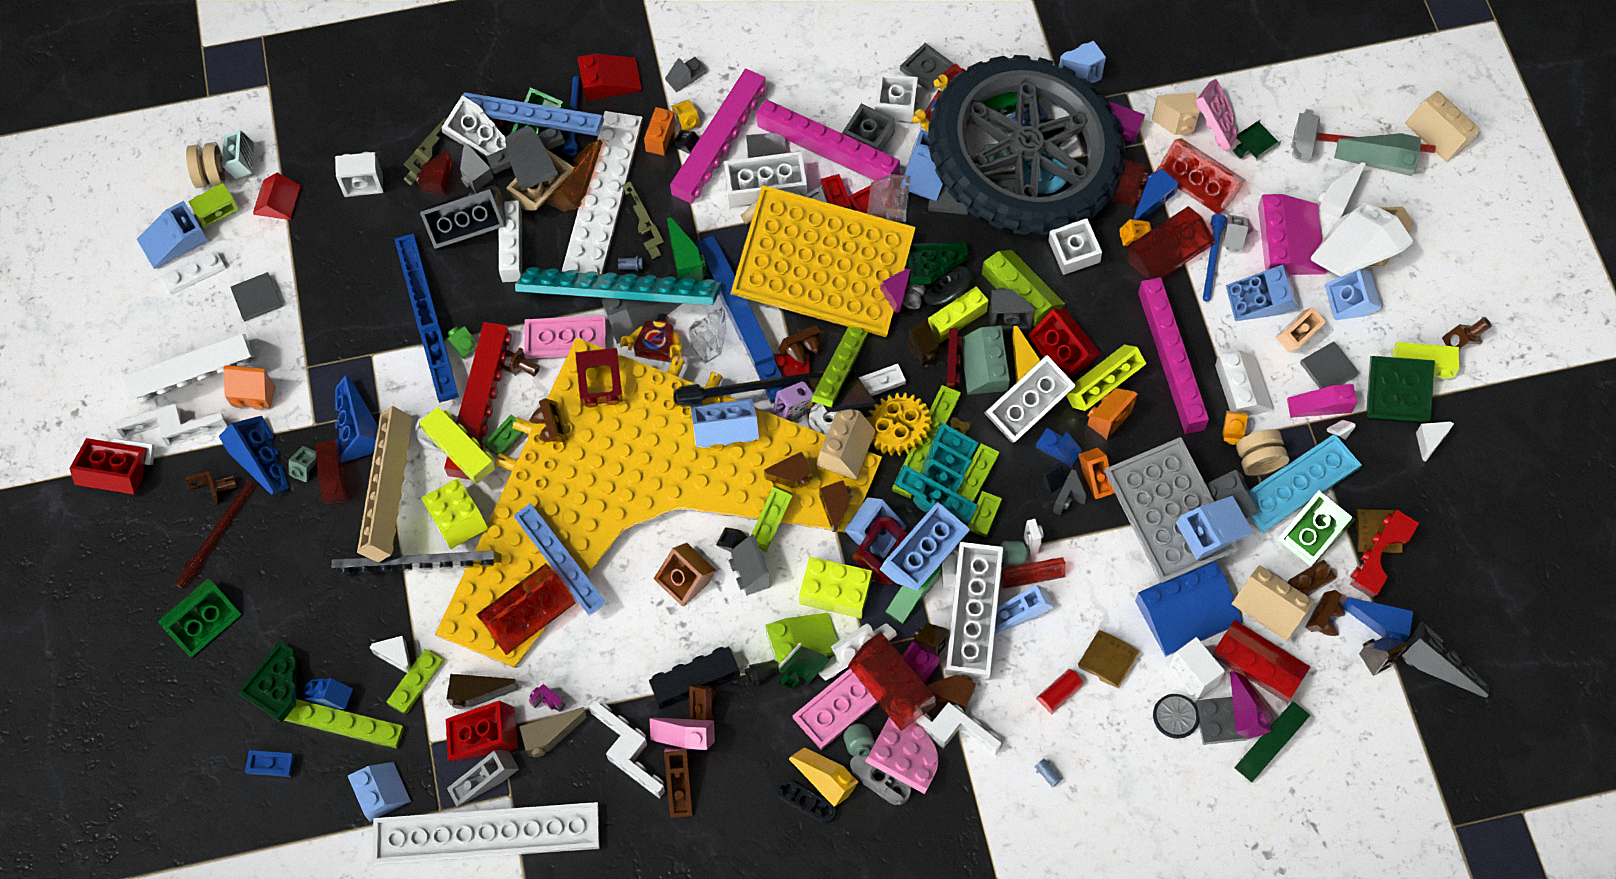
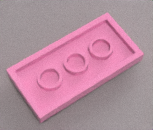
M606 316L525 319V359L567 357L576 337L606 349Z
M858 661L793 715V719L819 749L822 750L884 699L888 692Z

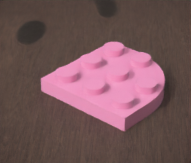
M1214 79L1208 83L1196 99V105L1201 113L1203 112L1208 128L1213 130L1217 144L1223 150L1231 148L1236 140L1237 127H1233L1234 114L1219 82L1217 79Z
M892 711L865 762L925 794L937 771L938 754L933 741L923 728Z

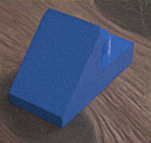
M1048 428L1036 444V448L1070 467L1074 465L1079 454L1082 453V449L1068 432L1062 437Z

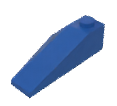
M345 375L335 388V410L339 411L338 421L335 422V429L339 430V439L335 440L338 461L342 463L371 454L375 449L378 425L350 377Z
M262 415L231 423L219 435L228 453L271 495L289 488L283 467L279 465L277 460L278 450L274 449L272 443L274 439L273 433Z

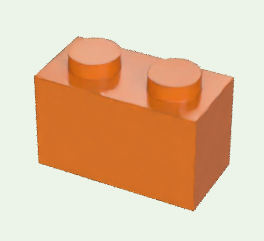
M655 108L644 138L646 152L665 156L676 125L674 111Z

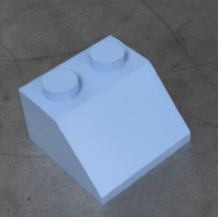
M1359 269L1325 284L1335 320L1365 317L1382 308L1372 273Z
M867 497L844 530L860 545L878 517H893L899 522V526L903 530L907 526L882 499ZM882 528L872 543L870 551L879 558L884 559L895 544L896 539L885 528Z
M394 762L370 765L348 775L361 809L369 821L411 802Z

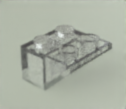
M890 174L871 182L867 214L891 221L906 222L910 194V176Z
M723 307L711 311L707 317L701 321L694 322L688 328L691 348L704 364L722 353L727 329Z

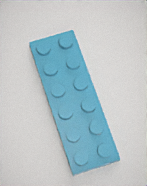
M1333 434L1250 489L1249 491L1259 513L1249 518L1263 534L1308 504L1318 491L1324 493L1360 469L1362 465L1341 440Z

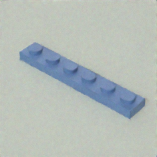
M531 503L513 515L589 617L607 604Z

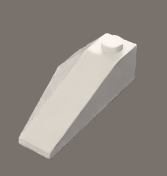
M461 96L442 126V133L462 145L468 144L475 152L484 157L506 148L505 136L486 116L480 106Z

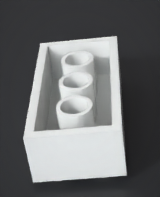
M801 151L724 161L730 207L753 204L758 200L762 185L794 194L801 192L803 195L807 194V182Z
M1047 355L984 413L1014 443L1076 385Z

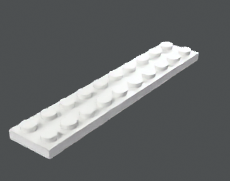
M605 111L603 116L605 120L596 142L562 271L577 270L581 273L595 271L597 274H603L625 192L621 185L627 183L643 123L641 116Z
M598 802L373 818L374 865L600 849Z

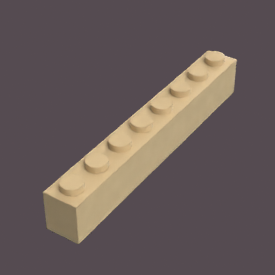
M394 406L380 414L357 553L378 563L389 557L394 549L393 540L396 534L395 527L399 516L398 508L402 497L401 489L405 479L404 470L407 464V450L410 446L409 438L412 431L413 416Z

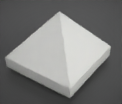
M1341 420L1330 426L1327 432L1346 440L1356 425L1355 423Z

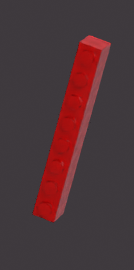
M483 322L456 425L460 423L466 429V435L470 439L474 437L479 442L482 451L483 436H486L488 432V417L491 418L493 413L492 402L493 399L497 398L498 394L497 383L502 379L503 371L501 365L506 363L507 351L505 350L512 341V334L509 333L507 325ZM447 456L444 466L447 476L471 480Z

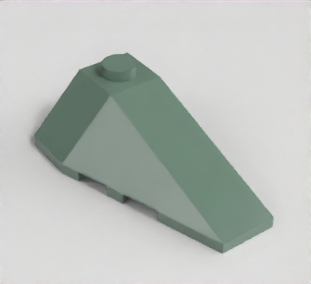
M1398 133L1338 139L1334 158L1357 164L1363 162L1366 163V166L1412 176L1416 171L1420 155L1421 137Z

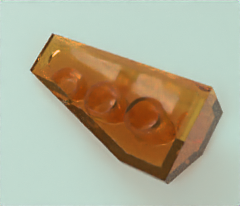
M601 139L589 143L573 159L574 163L571 166L575 170L544 203L562 211L576 210L581 206V200L587 193L603 143Z

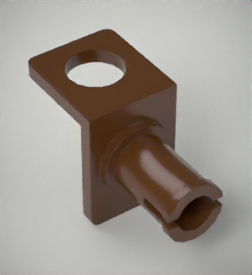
M1482 317L1472 326L1459 324L1445 334L1442 339L1446 346H1453L1450 343V339L1454 334L1458 335L1460 339L1459 344L1453 347H1459V349L1468 343L1481 344L1483 341L1479 335L1490 329L1492 324L1486 317Z
M519 348L516 353L505 350L507 351V357L513 358L509 363L510 367L502 363L501 369L515 376L519 370L533 377L538 374L540 365L525 359L522 348Z
M207 471L185 478L188 489L209 484L215 504H218V492L236 488L233 475L214 480L211 479L210 472ZM202 479L199 482L192 483L193 480Z

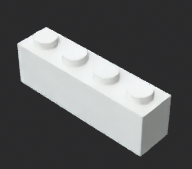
M504 201L506 226L499 228V273L502 282H515L522 275V212L519 201Z

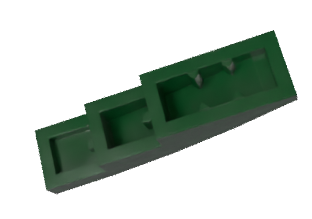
M1292 701L1271 725V732L1263 734L1234 768L1252 783L1311 715Z

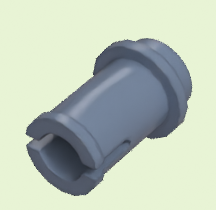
M636 256V258H618V262H620L618 263L619 271L636 270L639 272L644 268L643 258H639V256Z
M1044 758L1035 765L1036 773H1040L1052 788L1063 779L1052 768L1049 760L1046 761Z

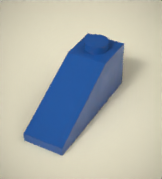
M1160 169L1157 173L1153 172L1147 178V184L1136 210L1134 220L1144 221L1176 194L1179 183L1163 169Z
M1347 597L1343 604L1344 610L1382 638L1406 641L1410 636L1413 611Z

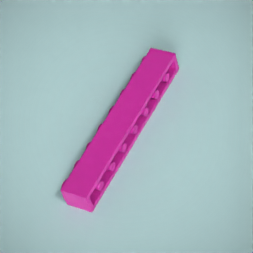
M746 68L744 69L671 182L670 187L673 196L691 204L696 198L700 197L704 184L710 181L713 170L719 167L722 156L728 153L731 142L739 135L741 126L747 123L750 112L756 109L759 98L765 95L767 86L764 76Z
M766 99L756 112L759 128L770 133H777L785 137V140L889 188H891L900 175L899 159Z
M1159 277L1141 281L1138 294L1184 433L1203 431L1207 426L1209 418L1162 279Z

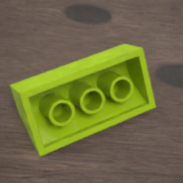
M1013 250L998 251L983 262L982 275L996 289L1013 290L1034 307L1032 320L1034 328L1053 309H1061L1065 306V303Z

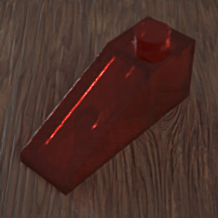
M336 440L315 444L322 500L327 505L347 501L348 498Z

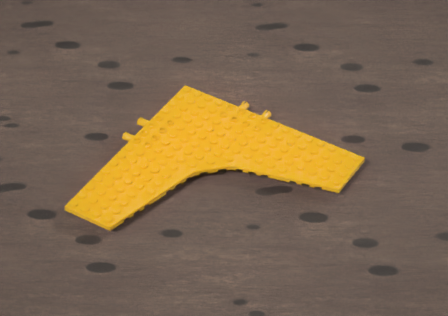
M576 337L547 399L557 403L568 440L561 443L557 441H542L538 437L541 430L546 426L545 423L535 424L520 417L515 419L517 422L514 421L513 429L526 433L529 437L517 460L502 453H499V459H496V466L510 470L512 473L487 523L488 529L483 532L474 551H496L501 554V562L494 563V566L491 567L473 564V567L466 568L435 635L515 668L530 650L536 639L542 635L551 620L557 616L563 605L572 597V593L513 516L530 503L587 576L599 563L605 552L610 549L616 538L624 530L630 529L631 526L642 522L645 523L659 517V515L678 509H692L698 512H713L719 515H734L740 518L758 520L773 485L793 493L781 520L783 524L804 525V527H818L832 531L819 497V488L843 480L845 486L850 487L852 498H850V505L837 531L846 533L844 529L864 503L882 457L867 451L856 480L817 466V461L827 435L756 407L754 408L757 416L759 439H754L751 442H733L729 445L715 444L707 448L696 447L691 407L676 406L674 402L673 391L675 389H678L680 386L694 385V383L678 377L685 364V361L681 358L677 361L678 357H673L668 371L664 372L618 354L623 402H619L616 405L598 404V406L591 408L581 406L575 352L605 348ZM609 366L593 367L586 370L587 387L590 394L612 391V375ZM712 371L703 388L718 387L723 376L719 373L715 376L716 372ZM722 395L705 398L701 405L737 400ZM801 451L813 471L811 483L802 488L800 486L791 488L766 480L764 477V469Z

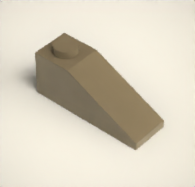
M584 707L519 726L528 756H533L534 758L541 757L546 754L545 752L554 748L587 718Z

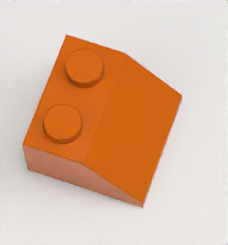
M224 366L225 397L231 406L236 408L245 406L256 410L271 408L275 385L266 369Z
M1115 388L1111 394L1108 393L1102 398L1098 408L1094 406L1088 414L1089 420L1087 425L1107 440L1132 413L1138 394L1135 391Z

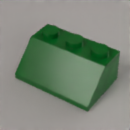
M207 579L157 622L191 658L236 620L241 613L217 586Z

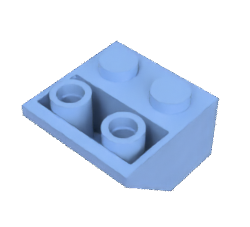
M1092 41L1080 45L1077 49L1065 52L1060 57L1059 67L1062 68L1064 65L1075 71V76L1079 79L1085 78L1093 84L1102 79L1106 57L1096 43Z

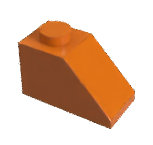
M1099 448L1080 453L1079 459L1082 472L1093 497L1099 499L1115 493L1104 473V470L1109 467L1107 455Z

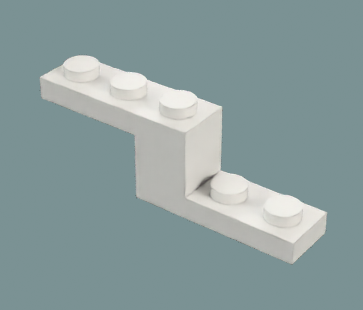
M176 404L164 405L162 408L144 411L140 415L125 417L115 422L116 430L122 438L159 427L161 437L167 446L217 432L228 427L227 421L221 412L211 413L207 417L192 419L184 423L182 413Z
M897 695L892 701L891 709L923 728L928 736L943 749L956 732L961 729L993 755H996L1000 750V738L991 731L988 733L984 730L982 724L975 718L970 719L964 714V710L958 705L953 706L948 702L932 722L929 715L925 712H918L913 708L914 705L908 699H902Z
M594 700L589 706L591 714L620 735L606 753L608 760L660 799L665 793L664 786L662 785L664 782L654 774L652 777L645 772L646 768L639 762L633 763L647 747L646 735L638 728L633 730L629 727V722L622 716L616 717L613 715L611 708L605 703L599 704Z

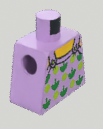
M799 382L778 391L772 411L773 414L791 422L809 413L813 406V389L809 388L805 382Z

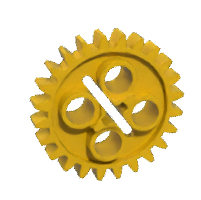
M896 393L893 399L888 395V401L881 398L882 404H875V411L869 410L871 417H866V419L876 430L871 445H874L876 450L881 449L883 454L889 451L890 456H892L897 451L898 455L901 456L902 450L909 454V448L912 447L914 450H917L916 444L923 445L922 438H928L927 432L932 430L930 424H932L931 414L927 405L923 404L920 398L916 400L914 395L908 398L907 393H904L903 397L900 398L899 394Z

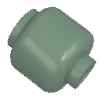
M1004 541L999 546L1003 547L1001 565L1004 568H1022L1026 561L1029 560V549L1025 547L1022 541Z
M863 724L849 726L843 735L847 751L852 756H867L875 744L871 730Z

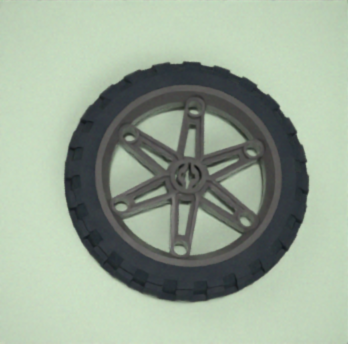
M1014 55L1013 58L1005 56L990 58L987 62H977L969 66L966 71L958 73L938 97L928 128L930 157L932 162L935 163V171L941 183L947 185L949 194L958 203L962 202L967 207L966 210L977 218L983 217L990 221L989 225L999 229H1003V227L1012 229L1013 233L1028 235L1029 232H1035L1038 235H1049L1051 230L1059 229L1086 218L1089 221L1107 205L1114 195L1123 175L1125 166L1124 154L1126 152L1117 116L1111 113V106L1105 97L1095 92L1096 87L1085 78L1079 79L1075 76V71L1064 65L1062 68L1053 65V61L1041 57L1038 58V61L1031 60L1029 55ZM1017 92L1015 120L986 107L983 102L999 94ZM1036 95L1058 105L1069 116L1040 124ZM1024 104H1029L1031 126L1023 127ZM990 119L1012 132L1011 136L986 120ZM969 120L998 141V143L970 156L966 142L967 121ZM1064 126L1067 129L1047 140H1044L1042 133ZM1083 132L1088 152L1086 167L1078 163L1056 145ZM1006 148H1010L1012 152L1011 155L992 161L987 159ZM1043 152H1046L1068 168L1065 169L1042 156ZM1023 161H1032L1030 184H1025ZM1015 164L1018 194L996 185L983 173ZM1039 167L1070 182L1073 186L1056 195L1037 197Z

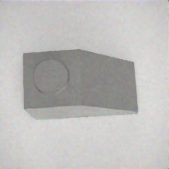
M465 144L460 167L461 180L466 187H471L474 191H477L494 178L491 168L468 144Z
M1227 215L1223 237V246L1227 250H1243L1248 231V220L1246 217Z

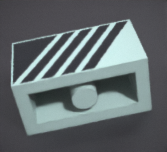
M241 130L224 135L222 167L235 179L252 174L254 142Z

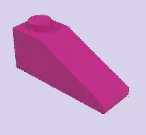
M1345 384L1332 385L1287 398L1290 418L1352 413L1357 404L1354 385Z

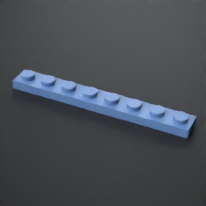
M465 92L463 94L464 97L479 105L488 118L595 136L599 135L605 120L602 115Z

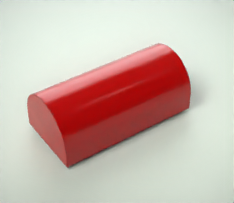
M1067 669L1036 699L1052 715L1083 687V681L1072 669Z

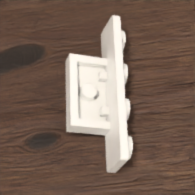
M887 623L874 631L869 624H865L831 646L835 656L829 659V662L818 674L824 680L836 676L837 673L852 666L862 657L872 653L873 650L888 643L897 636L896 631Z

